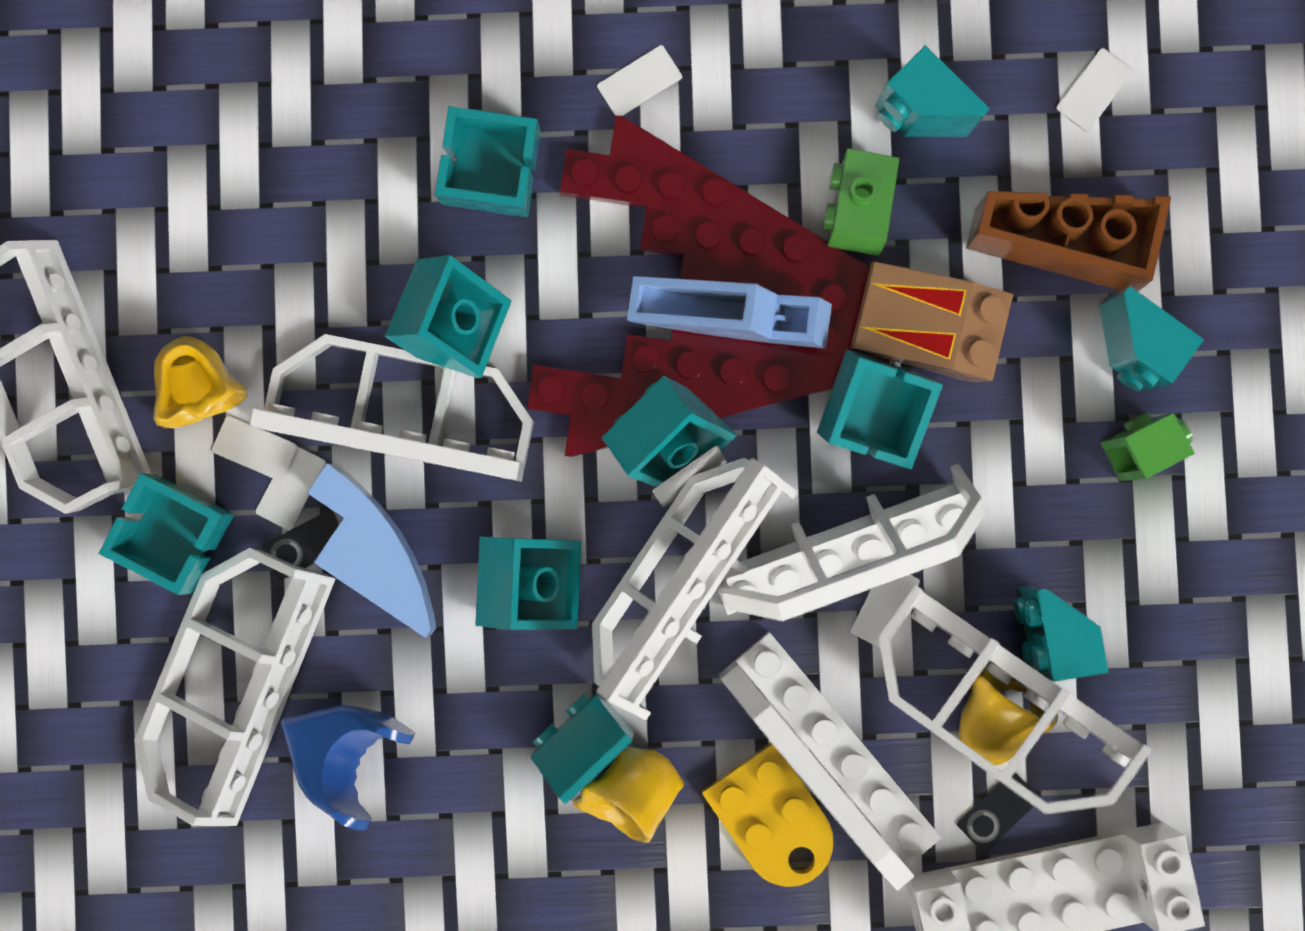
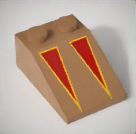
M871 262L851 349L966 382L993 381L1013 294L971 281Z

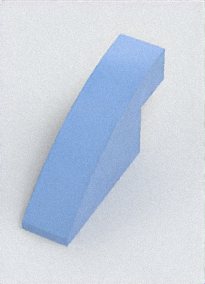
M633 276L627 321L734 339L826 348L832 304L820 297L777 295L758 284Z
M327 463L307 493L344 519L314 563L423 637L431 636L436 629V622L427 584L416 557L402 532L382 505L359 482L337 465Z

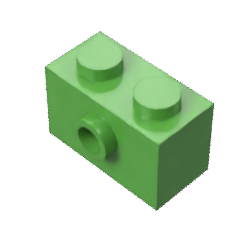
M847 148L842 164L834 163L829 189L836 190L835 203H827L822 226L823 230L830 231L827 247L876 256L880 255L888 236L900 158Z
M1149 412L1143 413L1123 424L1125 430L1100 442L1120 481L1147 479L1195 454L1190 445L1193 442V437L1189 427L1182 419H1177L1174 413L1151 418Z

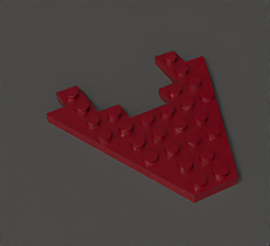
M616 115L610 155L566 149L560 188L561 196L646 208L640 251L683 257L680 279L758 284L777 295L820 297L831 303L832 307L826 348L766 343L672 329L671 341L627 335L621 378L534 365L527 409L570 416L565 457H576L608 448L602 437L613 427L614 422L621 415L627 413L644 396L645 391L663 376L687 387L719 418H724L831 390L846 349L882 360L890 365L889 359L851 349L870 267L838 248L827 247L828 242L623 116Z

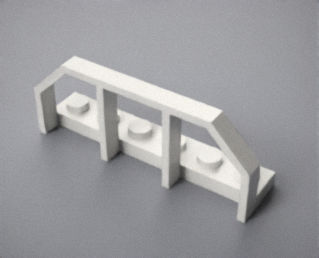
M58 240L6 241L0 245V266L16 256L43 324L0 348V367L49 338L73 399L20 428L0 380V442L19 489L64 514L81 511L110 495L131 491L140 473H152ZM79 412L107 483L76 498L39 477L26 441Z
M324 334L272 369L264 411L253 408L249 426L522 482L534 421L500 370L486 366L482 376L494 379L523 423L515 461H513L515 452L488 447L487 455L469 452L470 443L444 438L442 447L440 444L455 376L454 370L418 359L402 349ZM331 346L366 353L351 428L338 426L339 417L312 412L311 420L294 417L296 408L279 405L285 376ZM379 355L444 368L428 444L425 443L426 434L400 429L399 438L382 435L383 426L365 422Z
M742 458L691 476L592 623L594 683L599 686L596 691L599 695L630 713L647 720L651 712L640 703L684 637L696 644L699 642L702 636L691 629L692 625L730 568L741 575L744 574L747 567L736 559L780 493L782 492L794 499L798 493L797 490L768 467L753 458L750 461ZM735 482L719 508L711 516L709 523L700 536L684 526V523L705 492ZM680 533L695 544L686 553L683 562L667 586L660 592L657 601L654 602L639 590L676 535ZM634 599L649 610V613L641 625L634 631L631 640L614 664L612 631Z
M955 464L950 466L954 484L886 509L882 508L875 494L866 497L870 515L810 537H806L799 522L791 524L796 542L741 561L740 563L747 567L743 575L730 568L718 586L726 613L730 615L735 612H742L784 621L956 558L960 555L985 516L982 498L960 465Z
M252 548L246 549L201 574L134 739L149 801L192 826H237L336 578L323 572L292 565L269 553ZM259 563L292 577L287 583L285 595L276 618L269 628V635L263 650L205 622L220 584ZM200 634L257 662L253 668L252 677L243 700L236 710L233 725L176 696ZM170 709L226 739L225 745L220 750L218 762L209 785L202 795L199 810L171 795L169 792L157 740Z
M916 585L878 636L889 701L1045 814L1113 805L1152 751L1148 746L1142 745L1073 697L1069 691L1060 688L1000 646V643L990 639L928 596ZM912 609L914 612L910 617L930 632H933L936 626L941 628L951 636L947 643L967 658H970L974 652L979 655L933 721L900 698L890 640ZM985 666L987 672L1004 684L1008 685L1011 679L1025 687L1027 691L1023 697L1045 712L1004 771H1001L942 728ZM1058 711L1066 716L1062 722L1065 727L1084 740L1089 734H1092L1105 744L1101 750L1102 753L1122 767H1126L1107 795L1051 803L1044 802L1011 777Z
M767 632L719 673L720 679L875 867L898 891L915 877L908 866L937 843L941 836L771 633Z

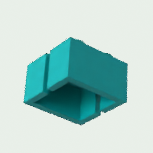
M448 106L442 144L447 155H441L435 189V195L441 205L528 218L534 182L531 170L536 169L541 136L538 119ZM451 158L456 159V164L453 163Z
M846 349L817 433L829 444L864 455L868 452L876 459L912 470L943 384L927 375L894 364L889 365L882 360Z
M140 473L122 510L128 513L143 514L141 519L117 517L98 554L177 595L194 593L201 574L205 572L212 559L204 554L205 551L217 549L234 514L157 474Z

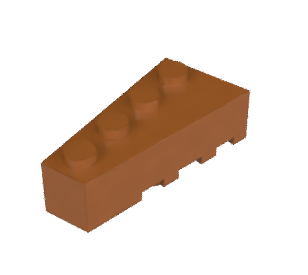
M988 191L975 209L966 249L1116 290H1122L1131 286L1139 292L1153 281L1171 197L1155 196L1153 199H1136L1134 195H1115L1113 198L1088 197V194L1072 193L1069 196H1047V193Z

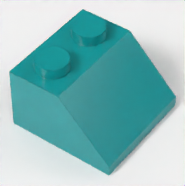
M926 45L887 82L874 106L879 111L877 115L880 121L892 132L899 130L905 137H967L990 110Z
M450 255L417 259L385 337L418 359L475 378H482L512 300Z
M1131 286L1104 298L1099 305L1109 366L1119 373L1117 376L1118 380L1134 391L1139 392L1141 389L1149 391L1173 384L1204 341L1202 337Z
M663 376L645 391L644 396L627 413L621 415L614 422L613 427L602 439L629 477L657 487L714 446L718 445L722 451L737 435L687 387Z
M480 537L475 626L506 630L577 629L582 541Z
M597 692L591 698L583 693L565 710L570 716L568 720L558 729L553 724H550L533 741L537 749L530 758L557 797L565 805L633 741L634 729Z

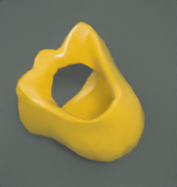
M191 336L177 338L166 344L154 361L156 401L153 419L157 426L172 429L193 424L210 416L228 411L242 403L249 396L246 387L231 377L215 349L200 339Z
M985 666L972 684L971 694L961 711L958 738L996 766L1008 762L1015 756L1045 712L1029 701L1030 712L999 692L1002 689L1014 690L1024 694L1027 689L1011 679L1008 685L1004 684L987 672ZM1057 714L1043 733L1051 731L1058 720Z
M627 746L616 756L610 768L597 781L588 783L582 789L581 795L573 800V806L579 811H584L601 820L611 822L631 839L647 843L651 841L659 823L666 815L679 791L684 787V783L670 760L658 751Z

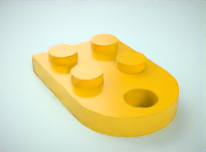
M772 742L701 790L703 796L752 868L768 882L785 887L800 886L819 876L829 863L833 851V833L829 821L792 766ZM805 847L812 851L813 861L808 868L796 870L789 865V855L795 848Z

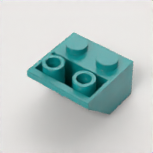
M1031 586L1017 587L1019 598H1014V611L1017 622L1024 624L1027 641L1022 642L1021 647L1023 660L1027 665L1053 682L1109 673L1102 631L1098 624L1048 589Z

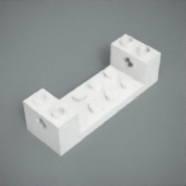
M1163 822L915 874V877L906 883L916 931H1106L1139 923H1145L1154 931H1185L1205 926L1186 836Z

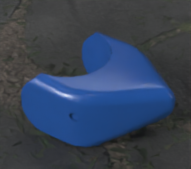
M349 705L332 706L282 719L281 726L295 776L306 798L341 825L355 830H367L372 818L359 803L358 792L354 785L357 779L356 769L360 765V758L366 754L367 748L372 746L378 739L387 738L398 743L410 744L415 736V732L388 714Z

